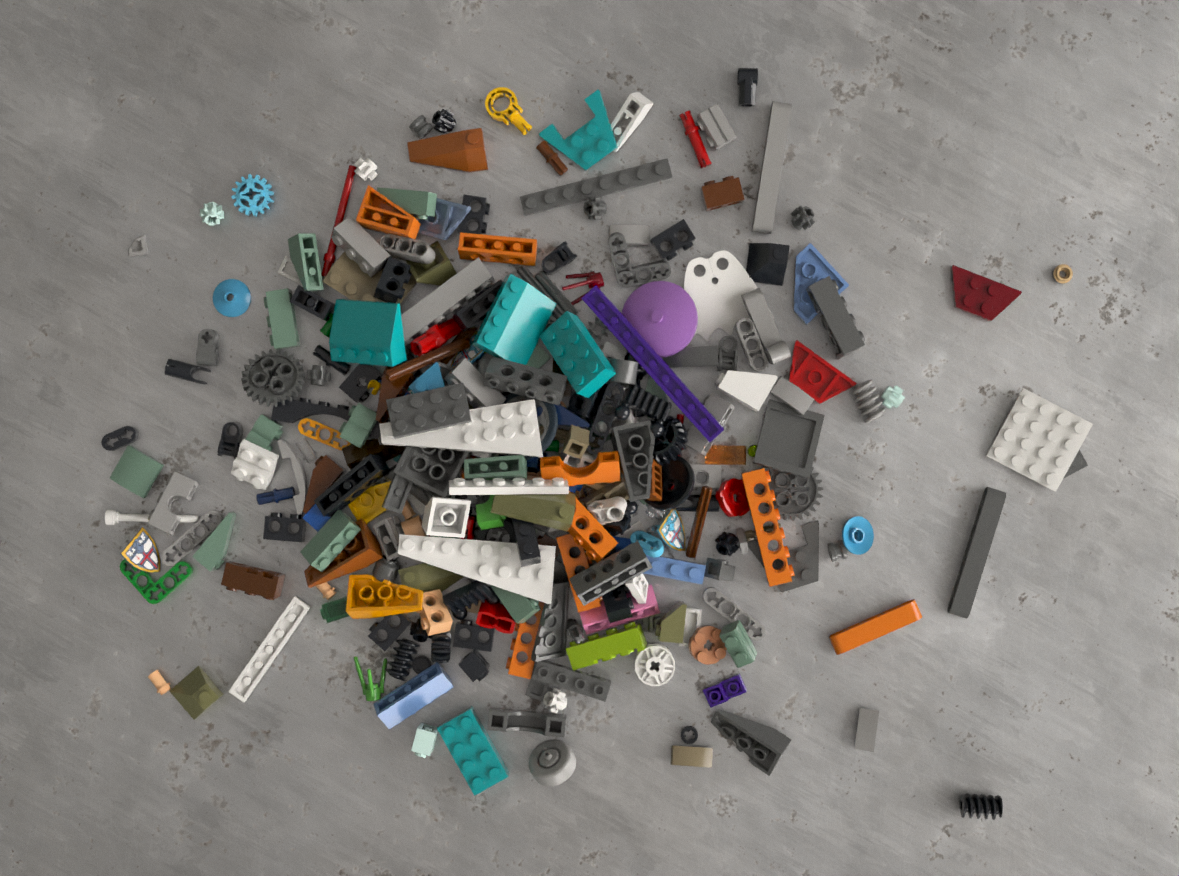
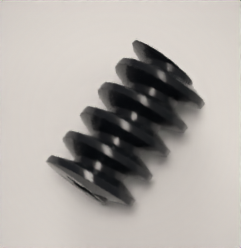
M403 638L402 640H396L400 647H393L397 654L390 655L394 661H388L391 669L385 668V671L396 679L407 681L403 676H409V672L406 669L412 668L408 661L413 662L415 660L411 654L418 653L414 647H420V644Z
M966 793L960 799L961 817L964 818L965 814L968 813L969 818L972 819L973 814L976 813L977 819H980L981 814L984 815L986 820L989 814H991L993 820L996 819V815H999L1001 818L1003 813L1002 798L999 795L995 796V798L992 795H988L986 798L984 794L978 797L977 794L970 796L969 793Z

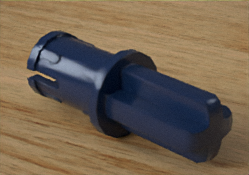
M293 486L279 490L275 488L273 491L257 494L256 500L258 505L272 502L279 503L282 500L292 499L296 495Z

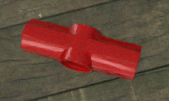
M453 318L439 326L436 324L410 343L411 351L414 355L422 356L432 349L436 350L449 339L458 335L461 332V328Z

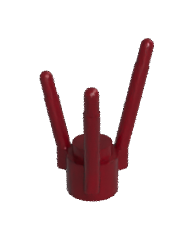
M594 271L566 275L567 279L587 278L585 281L564 286L562 290L588 285L589 289L595 285L599 288L604 287L601 272L595 273ZM587 293L572 301L571 304L575 305L576 303L582 301L581 298L584 297Z

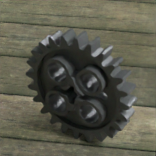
M270 349L269 354L262 351V356L255 354V360L248 359L250 365H244L245 371H242L243 378H241L243 389L248 397H252L253 402L258 399L259 405L266 402L267 407L271 403H274L275 407H277L278 402L285 405L286 399L292 402L291 396L298 397L297 391H302V385L305 384L303 365H300L299 359L295 360L294 354L288 357L287 351L283 354H280L279 349H277L276 353H273L272 349Z
M813 466L810 478L806 479L803 485H799L796 482V475L771 468L768 469L771 473V482L768 483L769 489L774 490L776 501H773L774 509L778 508L780 516L783 514L784 520H787L788 516H790L791 520L794 521L796 515L802 520L803 513L809 516L808 510L810 509L815 512L816 510L813 505H820L816 499L823 497L818 494V491L823 490L822 487H818L822 480H816L819 473L812 474ZM780 475H784L787 479L786 484L783 486L777 483V478ZM791 484L794 488H809L808 491H794L793 495H791V492H775L776 488H790ZM803 493L806 496V502L799 504L797 497ZM781 494L787 497V502L784 505L778 503V497Z

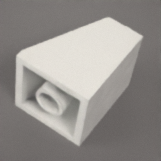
M728 370L725 373H720L715 384H717L716 390L756 412L761 408L778 377L769 374Z

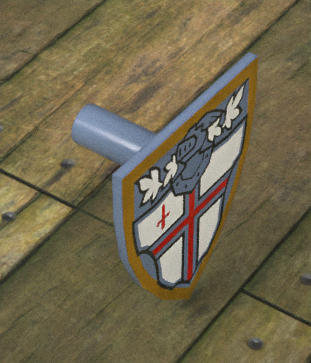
M141 527L121 552V555L129 564L141 571L150 573L160 572L158 549L149 533Z

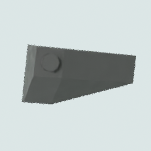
M650 420L613 427L610 433L613 449L618 451L620 472L630 502L650 498L655 443L654 434L650 430Z
M721 709L716 710L711 720V723L727 739H732L738 745L736 748L740 752L744 751L750 757L749 762L768 776L771 775L791 742L790 738L774 728Z

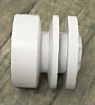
M657 642L647 643L648 645L645 650L636 652L634 658L635 672L644 684L661 686L673 677L675 660L671 651L665 645ZM652 661L655 663L659 662L658 669L650 668Z

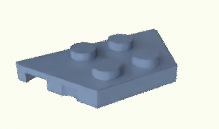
M437 198L435 217L428 216L427 220L417 219L421 224L418 233L448 240L469 213L471 207Z

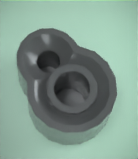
M607 358L616 371V374L608 381L636 384L638 362Z

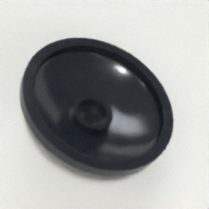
M677 456V461L672 459L670 465L664 463L662 466V501L644 499L652 508L671 510L680 506L690 496L695 483V475L692 466L684 458Z

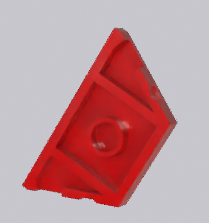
M795 341L788 381L811 396L815 402L821 404L857 384L801 342Z

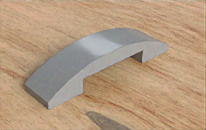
M282 439L277 440L282 459H291L300 492L299 495L293 496L297 514H304L303 508L308 492V483L303 464L288 442Z

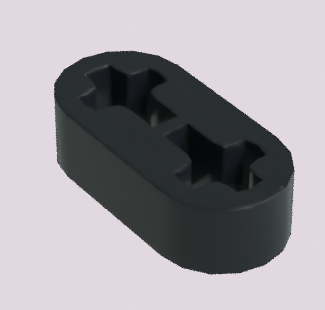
M124 426L106 434L102 438L101 443L104 449L114 451L134 443L138 439L139 434L135 427ZM126 430L133 432L131 439H122V436L127 434ZM109 438H118V441L113 443L114 447H112L111 445H107V442H109Z

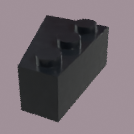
M501 279L452 316L463 332L482 325L503 283Z

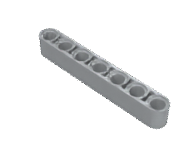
M772 101L752 224V231L772 233L792 104Z

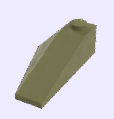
M570 492L569 494L494 495L491 513L568 531L573 522L576 498L575 494Z
M424 562L398 570L402 585L422 590L423 593L437 589L443 592L465 577L436 566H428Z

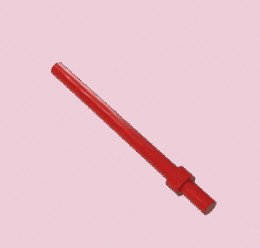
M349 165L333 229L343 222L355 176L354 171L357 168ZM330 238L327 253L323 257L322 277H326L332 263L334 264L336 256L334 254L337 245H335L332 238Z

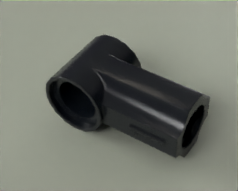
M738 68V106H755L758 68Z

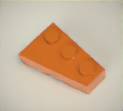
M367 186L356 221L363 228L416 239L421 225L418 220L371 186Z

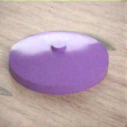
M653 281L640 286L628 297L622 310L624 317L661 358L672 356L683 350L691 342L698 325V313L693 299L682 287L667 281Z

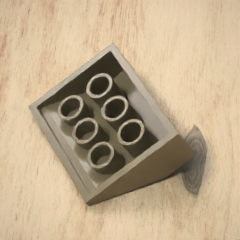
M345 251L322 281L350 300L385 302L373 297L384 268L370 277L360 269L354 260H351L346 255ZM413 274L408 285L404 283L402 287L405 289L402 300L397 299L396 303H400V309L417 284Z

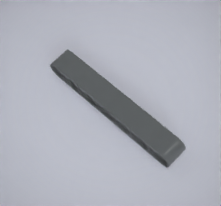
M986 487L983 492L948 604L947 612L967 619L971 612L1005 503L1006 492Z

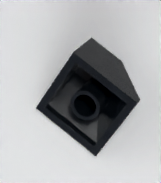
M749 243L746 272L754 283L783 286L789 245Z

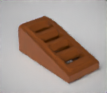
M653 459L650 498L648 500L662 501V466Z

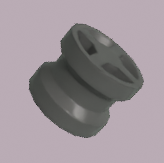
M421 115L410 124L409 128L417 133L419 139H422L433 129L431 123H427L426 118Z
M843 540L838 541L836 544H827L832 562L837 561L839 558H848Z

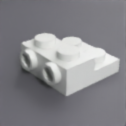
M243 439L238 455L233 462L231 474L236 476V479L239 481H247L253 484L256 489L266 490L272 481L279 455Z

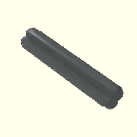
M543 271L536 274L535 278L564 312L568 311L574 315L578 314V310Z

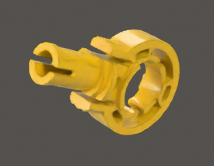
M498 87L489 92L485 100V107L489 116L496 121H503L507 126L510 121L523 135H526V129L530 131L532 126L520 115L523 109L518 105L514 92L505 87ZM503 93H506V98L510 100L509 107L500 112L496 111L493 107L494 102L499 97H504ZM489 104L491 105V108H492V110H493L494 113H492V112L490 111V109H489Z

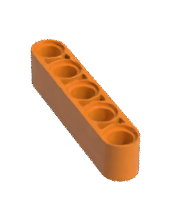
M915 599L909 600L830 635L829 639L836 655H839L918 621L922 618Z

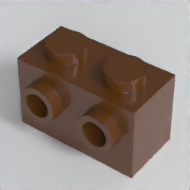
M728 176L722 178L723 181L715 183V180L704 183L700 191L706 212L739 204L745 200L739 177Z

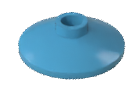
M236 279L222 281L217 285L213 293V304L216 310L227 317L242 315L247 311L251 303L250 290L243 282ZM229 294L234 296L232 301L227 299Z
M855 516L846 521L842 530V540L845 548L855 555H862L871 548L874 532L867 519Z

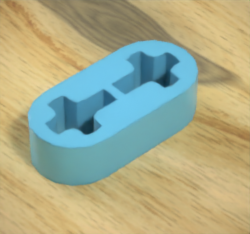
M635 531L631 534V544L638 540L646 555L655 558L663 554L664 546L659 538L644 531Z

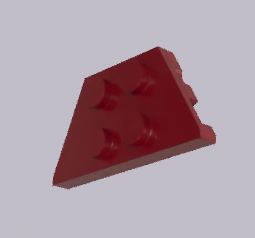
M951 266L954 308L982 319L992 321L1022 293V291L958 266Z

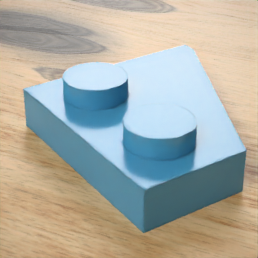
M435 362L409 388L414 393L445 387L440 365Z

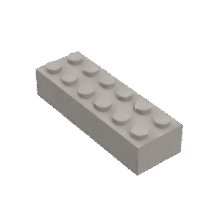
M479 257L401 315L404 342L407 349L411 347L410 343L414 339L423 335L435 324L439 326L445 322L447 315L451 312L455 314L463 308L462 304L466 301L470 303L478 297V292L482 289L486 291L493 285L494 278Z

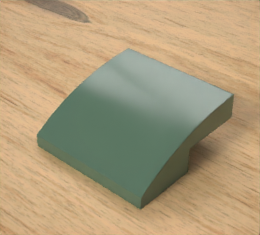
M128 445L112 472L110 479L136 495L146 498L164 465L133 446Z

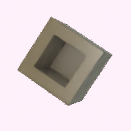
M571 425L564 438L563 453L581 459L589 445L590 431Z

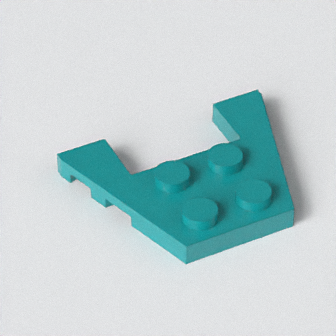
M599 89L584 99L595 114V117L573 134L564 139L554 124L549 125L539 133L540 137L585 170H588L618 148Z

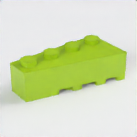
M635 621L624 624V628L619 630L614 627L606 630V634L600 636L598 633L587 636L588 640L581 641L580 644L575 643L573 640L569 642L570 645L567 646L566 651L572 669L577 670L597 664L599 660H602V662L617 657L616 655L618 654L620 656L629 655L636 648L638 652L643 651L648 644L641 623L635 624Z

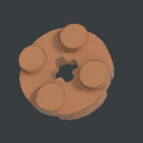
M710 625L701 626L694 631L695 633L689 639L688 647L690 654L703 664H715L726 656L727 649L719 636L721 630ZM707 640H709V642L712 643V646L709 650L707 648H704V644H707Z

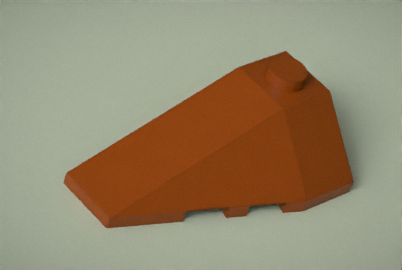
M482 128L463 130L407 142L410 162L456 169L469 173L488 170Z
M362 518L355 522L361 530L323 572L311 565L304 571L309 588L366 568L383 558L378 540Z

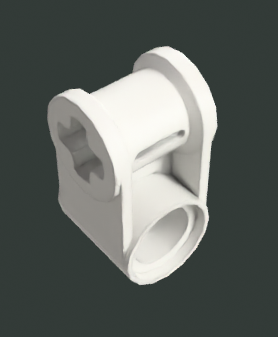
M616 496L594 501L588 505L587 509L601 525L622 520L627 502L624 498Z

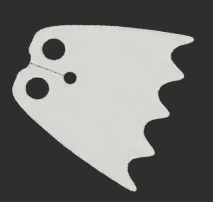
M726 250L715 252L709 259L703 257L692 259L688 263L685 273L684 290L693 299L698 313V325L695 334H700L708 342L715 329L721 328L731 335L738 320L742 318L750 319L741 295L757 289L756 284L749 277V274L740 262ZM719 258H726L729 265L725 270L717 267L716 263ZM699 264L703 265L706 269L705 274L701 277L694 274V267ZM712 278H718V283L713 284Z

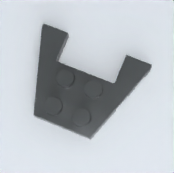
M818 520L801 525L807 545L789 550L790 557L787 558L788 565L792 564L795 576H791L792 582L776 585L781 592L818 581ZM758 541L747 542L749 549L764 568ZM775 559L772 563L775 569H779L783 565L781 559Z

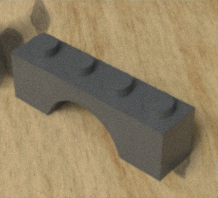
M490 707L487 730L502 732L527 731L544 736L564 738L566 715Z

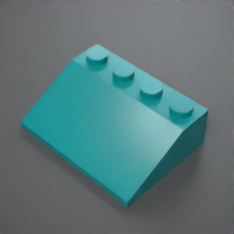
M509 274L505 277L471 345L494 357L527 365L556 303L529 283L513 274Z
M337 299L329 338L331 361L390 367L406 361L400 303Z

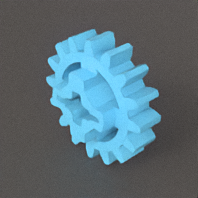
M251 174L248 175V179L242 176L241 183L235 182L238 187L232 188L236 195L231 196V198L237 200L234 206L239 207L238 211L241 213L245 211L247 216L251 212L255 217H257L258 212L265 214L263 209H270L268 203L274 202L270 198V196L274 195V192L269 191L272 186L266 184L267 180L265 178L260 181L259 175H256L255 179ZM256 183H257V184H260V185L263 187L264 190H262V189H259V190H258V189H257V186H256ZM252 192H255L257 195L251 199L249 196L252 195ZM242 201H248L250 207H246Z

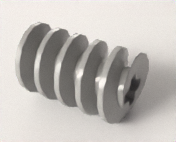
M867 380L852 387L855 390L851 393L852 395L859 396L855 402L862 403L858 409H865L861 416H868L864 421L865 423L884 416L882 413L886 410L885 408H879L883 403L882 401H876L879 394H872L876 390V387H869L873 383L872 380Z

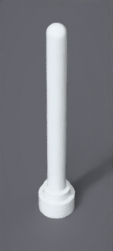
M106 510L105 523L106 525H115L119 521L149 522V514H120L116 510ZM177 515L181 518L179 523H196L200 520L197 515Z

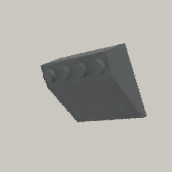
M407 446L393 473L437 497L451 498L452 495H449V480L462 477L464 473V459H471L473 455H471L472 452Z

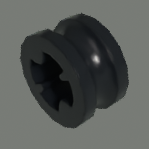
M686 726L682 729L681 739L684 743L692 744L697 740L698 732L696 728ZM692 730L695 737L687 740L684 732Z

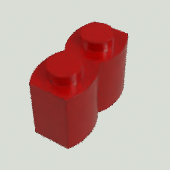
M486 599L484 603L481 602L476 624L484 628H495L502 633H513L516 622L503 604L492 605Z

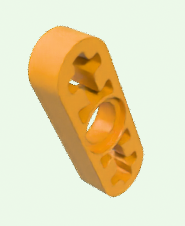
M304 418L298 424V430L301 434L335 449L342 450L352 444L346 441L347 445L340 447V443L333 440L334 432H336L337 435L335 437L342 439L340 437L341 433L315 420ZM309 421L310 426L313 428H317V425H319L320 427L316 430V436H313L314 431L307 430L305 432L303 424H307ZM323 429H328L330 432V437L327 440H323L320 437V431Z

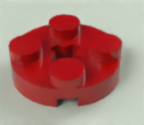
M736 478L725 480L715 494L720 508L728 517L745 515L750 508L743 480ZM733 494L737 495L736 501L733 499Z

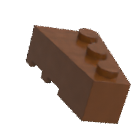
M229 561L226 562L221 585L226 586V589L230 591L241 590L245 591L244 594L259 595L268 600H275L281 597L286 574Z

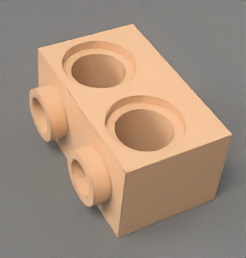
M440 589L423 593L422 610L416 611L417 614H420L423 630L426 629L428 636L450 631L453 620L447 606L443 603Z

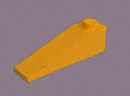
M368 574L349 575L346 612L352 619H371L422 610V590L398 585L385 579L381 582Z

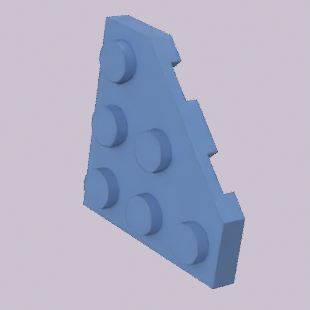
M811 243L795 257L793 311L805 324H808L819 314L815 311L806 291L808 286L830 276L831 280L834 279L836 281L839 294L849 286Z

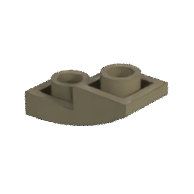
M672 745L671 765L712 768L713 748Z

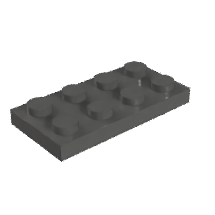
M464 383L386 400L394 439L472 422Z

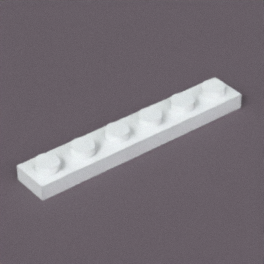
M539 477L533 478V480H525L523 478H514L513 480H505L503 478H494L493 480L455 478L449 480V495L569 494L568 481L560 477L553 478L552 480H544Z
M296 596L291 600L228 691L242 702H246L311 606Z

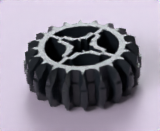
M670 415L663 423L664 433L660 437H655L653 459L661 466L664 463L670 465L672 459L677 461L676 457L678 455L682 456L681 451L686 450L684 444L688 443L686 438L688 433L685 426L679 419Z

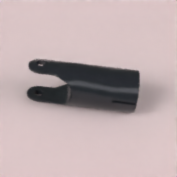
M169 358L165 366V375L199 384H207L204 381L194 379L193 374L198 370L211 372V370Z
M690 495L687 500L691 501L692 505L689 507H678L676 511L696 512L700 495ZM711 495L707 512H719V502L715 495Z

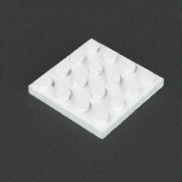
M1022 388L986 456L1056 492L1093 424Z

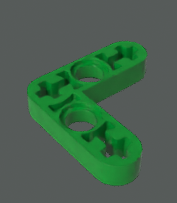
M124 559L120 563V570L150 604H157L163 601L193 573L192 564L188 561H181L156 582L148 572L141 570L140 573L132 577L131 575L135 573L132 570H126V563L128 562ZM132 566V569H133L135 572L139 570V569H137V568H135V567ZM180 566H187V574L182 573L177 577L172 573L174 571V573L177 574L179 571H181ZM141 575L147 578L145 586H140L137 582L138 577ZM167 577H171L174 580V585L171 588L166 587L164 584ZM161 587L164 591L157 595L159 599H152V591L156 592Z

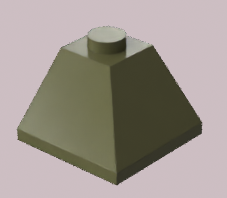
M437 240L429 245L436 254L432 263L422 264L405 260L407 264L411 265L410 270L417 283L441 286L457 274Z
M678 601L660 619V623L656 624L655 636H658L659 641L683 644L687 604L683 601Z
M200 666L196 667L170 690V693L194 720L224 695Z

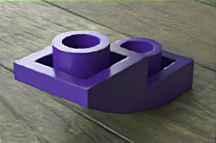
M739 673L703 689V692L711 708L746 693L747 689Z

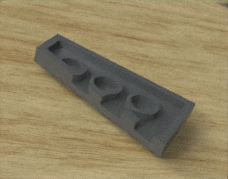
M569 581L553 582L551 604L544 603L530 659L534 662L566 656Z

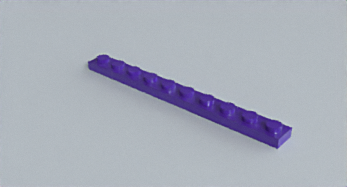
M595 285L581 298L709 442H712L725 430L598 286Z

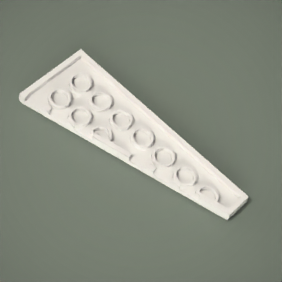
M534 399L470 409L472 422L398 439L393 437L391 422L379 424L383 445L543 457Z
M399 534L398 554L547 604L552 602L556 546L538 545L541 563L521 567L516 543Z

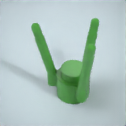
M354 656L355 666L366 701L380 700L381 693H384L387 659L383 660L380 685L378 686V683H373L371 669H367L368 684L366 685L358 658Z

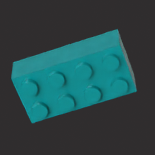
M566 311L539 336L579 395L589 398L616 374V371L577 315Z
M472 706L438 725V732L474 796L509 776L507 767Z

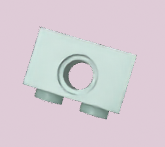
M420 723L411 751L415 752L416 756L425 758L431 755L438 735L437 727Z

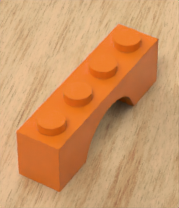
M618 451L600 452L590 465L580 468L565 464L560 456L540 457L541 478L544 480L560 477L567 480L569 486L620 481Z

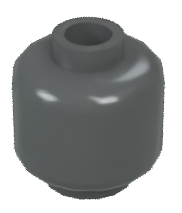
M384 555L383 558L376 561L372 575L378 581L383 582L385 579L393 583L396 581L400 565L397 559L387 561Z

